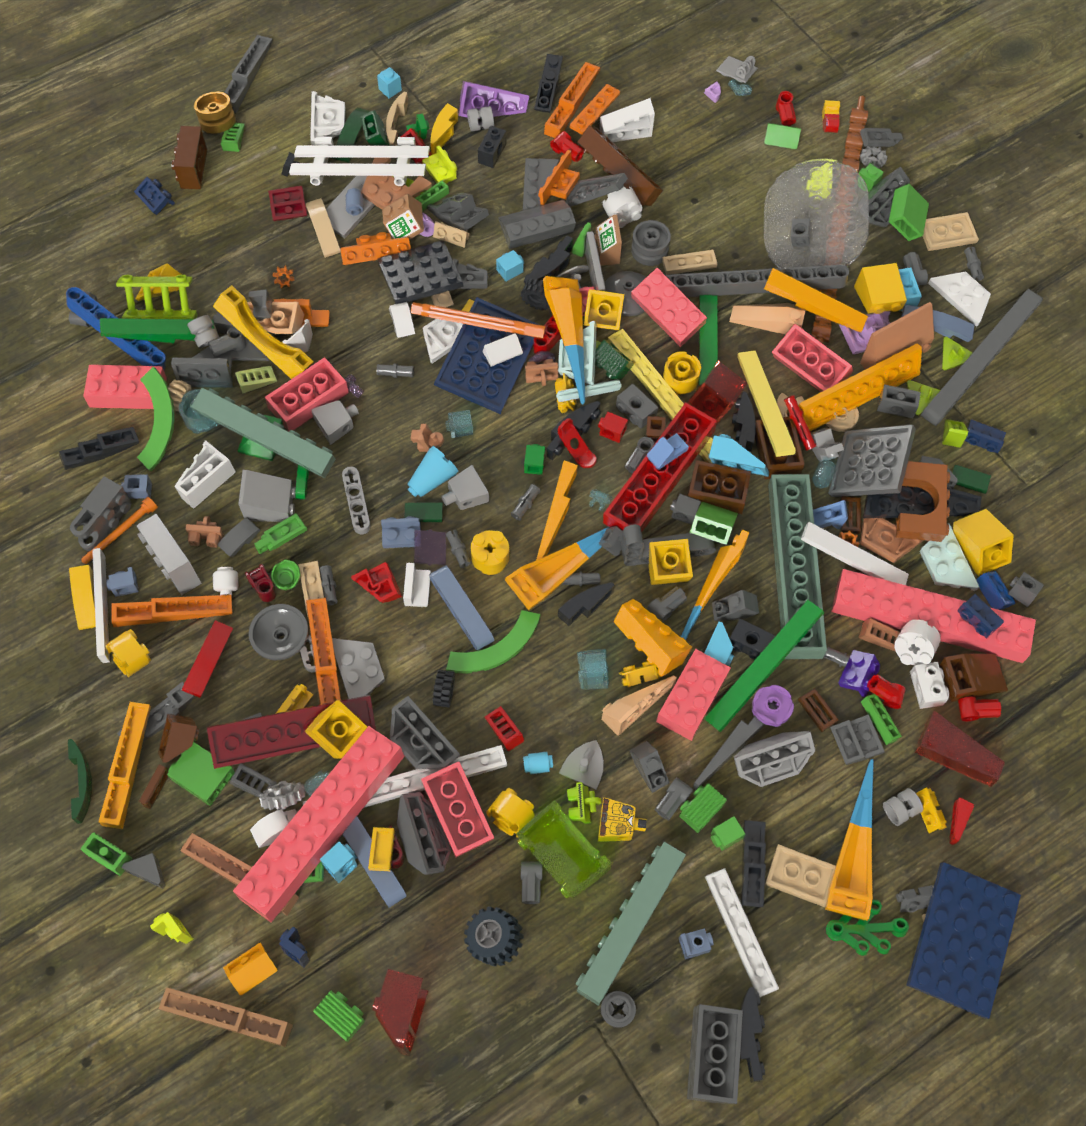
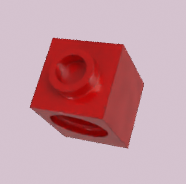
M607 412L605 418L602 417L599 421V435L620 443L627 429L628 420Z

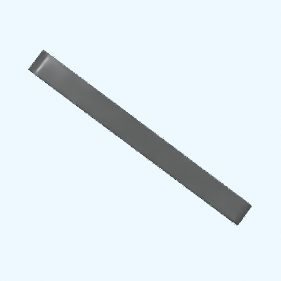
M845 265L775 268L815 290L843 288L847 285L849 269ZM772 269L665 276L686 297L768 293L769 291L764 290V287Z
M1028 288L928 404L921 417L937 426L1037 309L1043 297Z

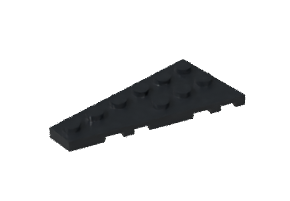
M902 486L900 493L867 495L863 518H898L900 513L929 514L934 511V500L922 488ZM947 488L950 490V497L947 501V507L950 508L949 517L970 516L980 511L981 496Z

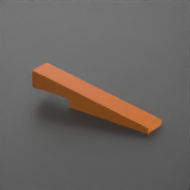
M585 62L559 99V105L545 123V135L555 138L562 131H565L598 75L600 67Z
M231 595L151 598V602L112 603L113 627L232 615Z
M326 598L306 600L320 705L335 702L336 700L341 701Z

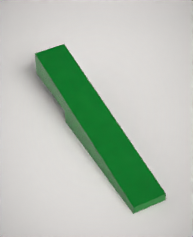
M100 318L99 321L101 336L167 343H174L176 339L195 341L194 338L196 337V335L191 334L187 326L194 319Z

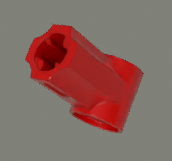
M782 91L776 103V110L779 112L781 124L785 126H791L796 123L792 103L793 95L789 91Z
M562 131L550 141L551 148L558 154L561 152L565 154L567 150H571V160L574 162H579L584 155V149L574 143L570 135L565 131Z
M873 675L867 684L869 691L882 698L885 706L900 709L906 691L905 687L900 684L890 683L880 675Z
M964 697L958 700L962 721L969 722L979 718H993L1001 715V703L998 699L976 700L975 697Z

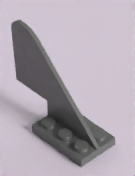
M268 332L270 335L275 337V333ZM245 337L246 347L241 351L230 350L214 357L210 347L192 358H172L171 365L176 380L187 382L191 387L233 388L234 381L231 374L233 360L269 361V358Z

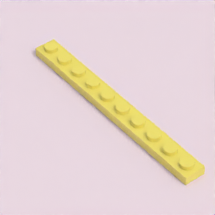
M623 329L609 336L608 341L634 363L631 368L632 372L670 419L673 420L684 403ZM712 437L699 453L704 461L712 463L709 459L713 442Z

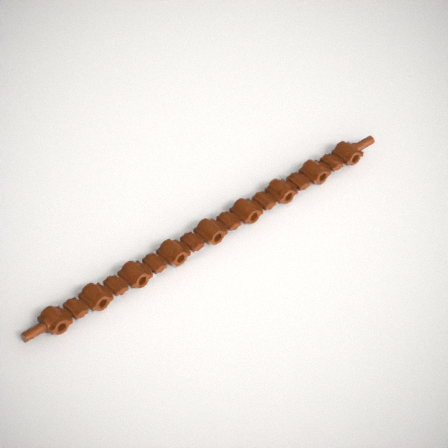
M864 96L859 97L857 108H852L850 114V126L845 142L846 149L842 160L841 176L836 193V205L831 221L832 228L826 249V254L828 255L826 256L824 266L841 265L846 241L844 240L846 239L851 214L849 213L854 198V186L860 164V151L863 145L860 131L865 128L868 111L864 110ZM820 289L821 293L836 300L837 289ZM816 315L811 336L822 344L824 341L829 342L832 325L828 324H831V320Z

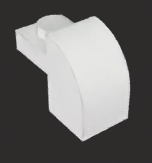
M408 303L391 305L389 311L397 337L415 334Z
M280 809L260 819L250 829L258 848L271 845L297 814L295 809L285 812Z

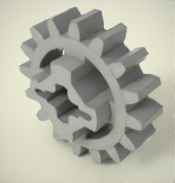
M281 781L274 786H270L268 790L263 791L259 799L261 807H264V809L269 808V810L277 808L278 810H284L291 805H295L297 801H301L306 793L301 782L288 783Z

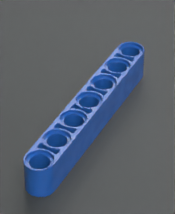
M71 287L67 290V307L98 332H100V318L119 319L81 289ZM106 337L141 365L162 366L165 371V354L149 341Z

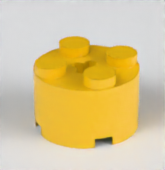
M676 352L670 355L665 363L663 379L676 395L687 394L697 388L701 373L700 361L694 355H688L687 352Z
M484 531L474 536L471 543L473 566L486 575L498 574L509 562V543L502 532Z
M131 629L105 645L109 654L113 652L112 656L115 664L128 677L148 665L151 661L148 656V649L143 643L139 645L136 641L137 636Z
M510 788L502 791L486 811L489 818L492 815L495 819L493 823L500 830L510 836L515 833L518 838L535 817L533 812L534 805L528 800L523 801Z

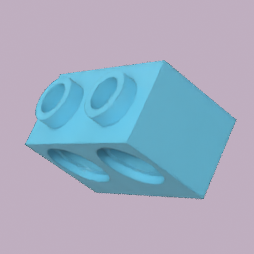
M912 268L899 269L907 299L905 305L918 306L922 296Z
M340 842L320 858L324 868L338 883L358 866L355 861L357 859L354 854L355 852L348 844L343 846Z

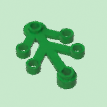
M872 900V905L877 906L878 909L871 907L869 920L859 919L856 924L847 925L852 917L843 914L839 920L828 922L826 934L833 941L843 940L861 956L868 953L870 948L868 942L876 947L879 953L887 954L891 948L890 942L886 939L880 940L872 933L891 932L896 937H904L907 934L909 925L903 918H896L892 922L868 924L874 915L880 913L882 908L878 900ZM897 924H901L904 927L900 928L897 926ZM834 927L839 928L841 931H835ZM850 934H858L866 941H857ZM881 944L886 945V946H887V949L881 948L880 945H881ZM859 946H864L866 950H861Z

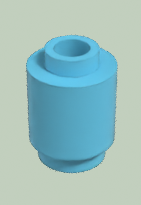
M547 752L531 753L528 756H523L525 773L550 772L549 768L553 767L552 755L548 756Z

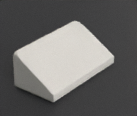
M516 333L489 343L483 349V353L490 366L523 354Z

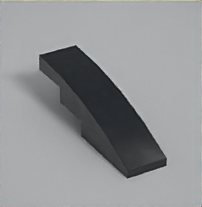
M134 427L97 434L96 439L79 442L76 448L59 451V457L64 469L67 470L120 453L139 444V439Z
M744 820L742 906L763 907L766 822Z

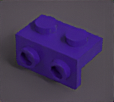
M853 650L838 682L840 687L859 691L861 696L866 697L869 691L867 687L868 681L873 675L878 674L880 670V664L875 654Z

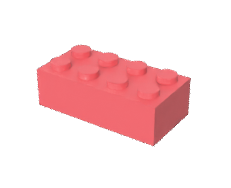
M658 268L631 292L632 299L680 347L706 324L707 317Z
M796 324L793 325L772 351L774 358L820 392L846 380L853 372L852 365Z
M324 357L265 396L268 409L276 418L282 419L284 427L289 432L313 417L311 411L313 408L337 401L349 392L346 381Z
M89 365L84 398L91 408L154 409L150 394L140 379L152 367H155L166 382L165 372L162 366Z
M695 649L660 710L656 722L692 741L728 677L731 667Z
M456 762L421 779L455 857L494 840V836L460 762Z

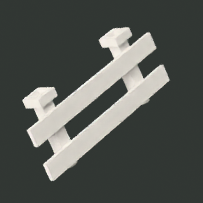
M315 137V146H297L294 154L295 157H315L314 162L292 163L289 174L310 175V182L315 186L322 183L324 175L394 176L395 185L403 186L406 184L407 176L425 175L426 164H410L411 158H428L430 147L416 146L415 137H398V146H334L332 137ZM329 157L398 158L397 164H327Z

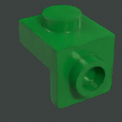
M417 114L416 124L407 125L406 129L408 131L412 128L416 130L421 139H426L429 123L428 120H425L423 114Z

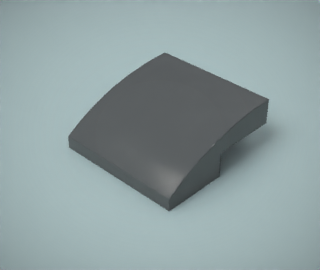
M869 714L853 721L848 720L830 727L846 765L885 753Z

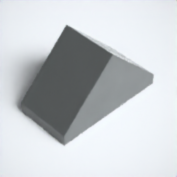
M153 853L124 863L121 867L127 873L162 889L165 887L158 858Z

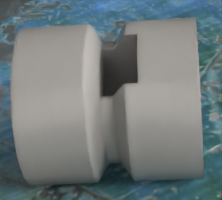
M491 106L481 107L480 110L477 108L467 110L471 132L478 131L481 127L489 129L490 126H494Z
M209 315L196 318L187 324L191 334L196 335L194 340L198 348L206 347L208 342L220 338L216 329L212 328L213 323Z
M909 788L900 792L897 797H892L883 803L886 815L896 826L901 825L909 817H914L923 811V805L919 797Z

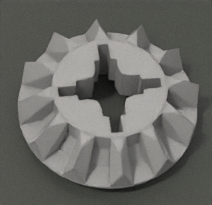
M866 147L862 149L860 160L865 166L871 163L875 167L880 168L886 163V151H882L881 147Z

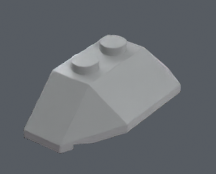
M810 731L785 732L746 745L734 756L739 777L763 787L799 774L810 756L814 754L815 747Z

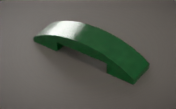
M357 107L348 117L336 146H355L363 130L361 116L371 111ZM352 157L333 158L349 163Z
M68 739L69 760L78 766L79 797L71 799L72 819L77 824H81L88 812L91 801L92 776L83 751L72 739Z

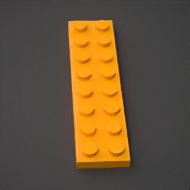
M917 343L799 403L800 410L802 409L804 412L803 417L809 430L812 431L832 421L836 415L839 417L845 414L846 410L842 408H846L849 412L880 396L884 384L897 387L919 376L922 346Z

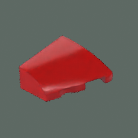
M387 562L371 570L364 569L351 576L352 580L357 582L381 603L390 602L402 597Z

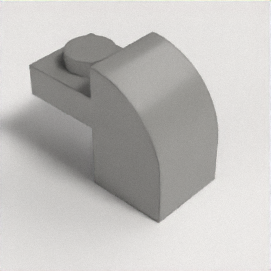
M823 428L811 433L816 447L812 448L820 462L839 457L838 452L844 450L842 443H835L831 428Z

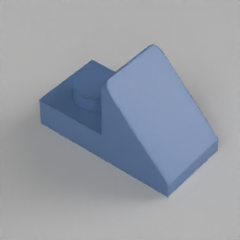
M676 433L667 440L664 437L660 438L647 454V458L659 470L686 452L689 446Z
M843 500L814 509V525L820 528L833 525L839 530L848 519L846 501Z

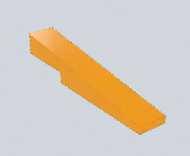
M774 268L764 287V290L796 302V307L860 333L868 317Z
M565 460L536 560L548 555L570 508V498H567V495L577 476L578 465Z
M129 703L108 777L110 783L99 818V823L104 827L123 829L151 708L149 704Z

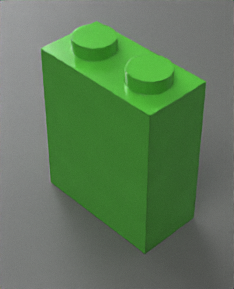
M910 184L895 189L889 223L908 241L919 238L924 234L929 203Z
M702 502L695 515L690 533L727 545L738 513Z
M193 742L192 747L182 752L179 760L170 766L167 775L173 782L211 806L231 780L235 771L231 766L214 769L211 753Z

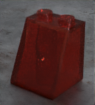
M718 361L688 400L687 404L714 418L718 423L734 405L747 382Z

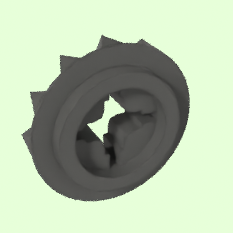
M612 992L604 998L601 1004V1015L605 1022L614 1028L627 1026L635 1017V1003L625 992ZM611 1003L616 1006L625 1003L622 1009L625 1017L619 1013L612 1017L614 1007Z

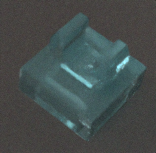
M592 489L589 497L594 499L590 501L589 505L593 507L595 502H599V511H602L605 504L610 503L612 496Z

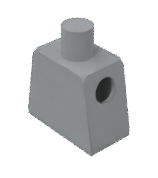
M338 400L311 410L314 421L330 445L353 429L351 417L359 414L354 404L344 408Z
M472 465L448 481L449 492L441 496L446 506L456 502L460 510L489 502V493Z

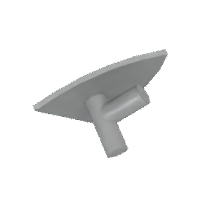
M585 265L576 266L557 277L578 279L579 283L581 279L580 274L587 272L589 267Z
M597 740L576 748L563 763L559 774L577 782H583L584 785L596 790L603 773V756Z

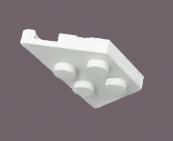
M312 91L311 146H314L315 137L333 138L340 135L345 125V102L334 100L329 96L324 98L318 96L317 92Z
M967 272L934 277L929 280V285L976 327L979 325L991 295Z
M435 319L423 327V334L432 364L450 352L463 325L462 323Z

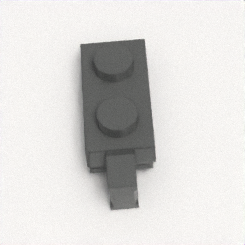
M864 128L860 131L863 144L867 147H891L903 140L901 133H892L889 128Z

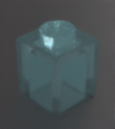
M470 410L448 413V420L445 421L446 430L451 432L452 438L473 435Z

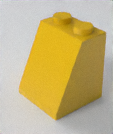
M897 263L863 267L854 287L868 314H880L891 310L895 312L904 307L907 299Z
M987 509L953 522L954 535L962 552L978 576L1011 563L1014 535Z

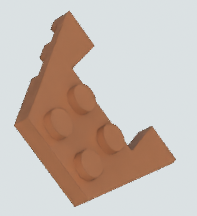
M374 158L372 164H389L391 158ZM367 176L361 193L363 198L372 202L380 209H384L406 194L416 198L422 191L431 188L432 183L422 176H418L410 187L406 185L397 186L392 176Z
M863 518L860 545L893 563L924 541L896 538V525L883 518Z

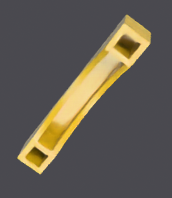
M232 285L220 294L213 307L287 376L293 379L311 366L314 361L301 349L280 342L259 324L251 312L246 298Z

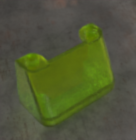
M554 800L517 832L519 838L517 843L524 851L528 849L561 886L559 891L566 899L569 897L574 899L611 869V862L605 855L600 856L599 850H596L569 820V817L563 813L562 807Z

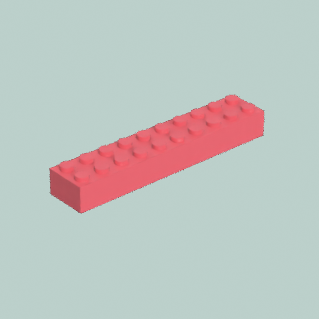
M846 569L842 570L838 578L831 610L833 613L863 621L872 618L900 631L911 620H924L928 622L929 626H934L938 630L941 642L986 654H996L998 657L1023 663L1030 656L1036 622L1032 618L991 608L1005 622L986 639L983 635L978 634L968 621L962 619L957 611L967 601Z
M368 726L233 890L236 896L272 923L320 863V858L332 848L404 758L401 747Z

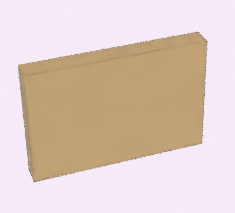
M968 212L926 219L923 239L928 251L974 244L979 240Z
M778 844L765 885L826 907L828 888L836 866Z

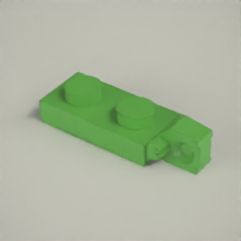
M296 513L266 530L264 535L261 536V540L254 543L255 548L259 554L268 549L272 551L307 531V527Z

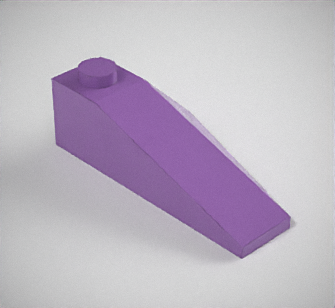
M463 81L459 116L467 117V110L475 108L480 110L481 107L491 106L493 117L526 113L529 95Z

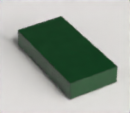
M954 465L952 473L957 478L956 485L986 494L991 475Z
M405 503L404 518L411 516L419 518L420 522H442L443 503Z

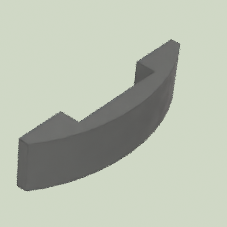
M183 682L166 694L168 697L149 712L143 742L164 728L167 713L179 715L195 698L192 694L182 691ZM122 729L117 733L119 737L121 735Z

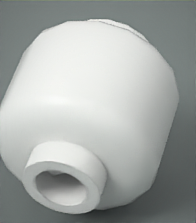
M233 567L217 568V571L213 573V589L220 592V595H232V592L238 589V572L234 571Z

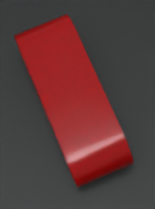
M554 316L544 325V338L534 337L533 351L538 356L547 355L562 338Z

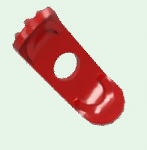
M568 418L562 421L557 432L573 459L583 468L593 467L597 462V458L589 450L575 429L573 420ZM573 438H576L579 442L576 449L570 446V441Z

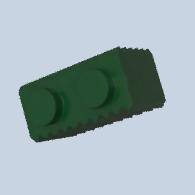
M371 111L361 116L364 135L370 146H389L384 123L376 111Z
M603 340L595 352V365L600 369L604 368L607 371L606 375L612 380H622L634 365L628 357L608 340Z

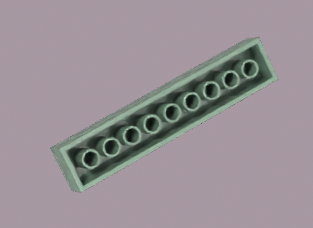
M809 474L771 475L768 484L781 630L807 600L823 610L817 548L801 540L806 524L808 522L814 524ZM823 615L785 659H823L827 651Z

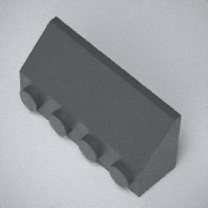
M564 200L498 217L509 249L574 232L576 224L571 208Z
M702 1004L694 1007L687 1090L688 1100L737 1104L743 1010Z

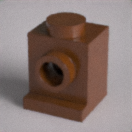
M647 416L646 437L651 438L654 444L665 431L666 417Z

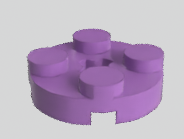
M778 685L759 689L752 702V712L757 719L766 725L774 727L785 723L790 718L794 709L790 693ZM775 701L778 709H770L768 702L772 703Z

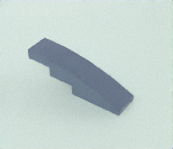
M904 305L902 317L920 307ZM933 310V328L935 332L948 338L954 335L966 342L973 339L974 324Z

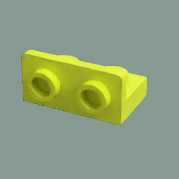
M440 145L436 147L437 153L422 159V164H426V170L436 183L442 180L446 184L457 179V166L454 161L451 162L448 153Z
M168 912L157 916L154 919V923L150 926L153 931L163 936L167 934L177 942L181 941L188 944L193 940L182 922Z

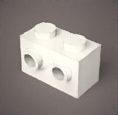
M938 662L914 665L910 674L920 709L943 706L949 698V690L944 685V673L942 668H939Z

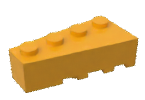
M634 599L622 604L614 620V623L625 636L635 641V647L638 651H643L648 656L647 661L651 665L655 664L661 677L682 665L692 648L684 638L678 636L669 626L662 623L653 613H650L641 603Z

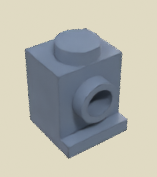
M148 474L125 475L121 486L124 488L129 499L146 497L151 499L152 482Z
M129 567L127 572L118 571L113 575H109V579L106 580L108 590L112 591L115 597L139 592L137 576L132 567Z
M705 928L681 934L679 937L685 959L709 953L711 951L710 946L714 945L710 932L706 933ZM699 938L702 944L696 945L694 939Z

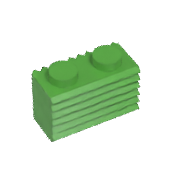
M709 783L705 787L701 785L693 794L695 798L691 802L687 800L680 808L682 812L679 817L697 833L705 827L727 801Z
M95 832L89 836L81 847V850L86 855L119 876L125 871L121 868L123 864L132 861V857Z
M329 991L313 1012L345 1041L349 1042L364 1024L365 1020L362 1018L364 1013L355 1005L352 1008L345 1003L348 999L339 991L336 994Z

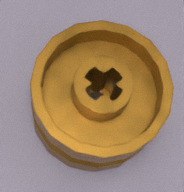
M209 92L203 94L194 102V109L198 116L200 127L206 133H221L227 131L235 124L236 117L232 109L231 100L227 94L223 92Z

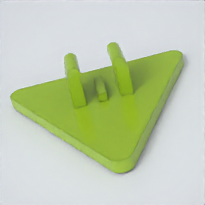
M944 337L942 369L948 370L964 364L972 352L952 339Z
M911 380L907 381L908 390L921 392L919 406L916 414L919 415L940 390Z

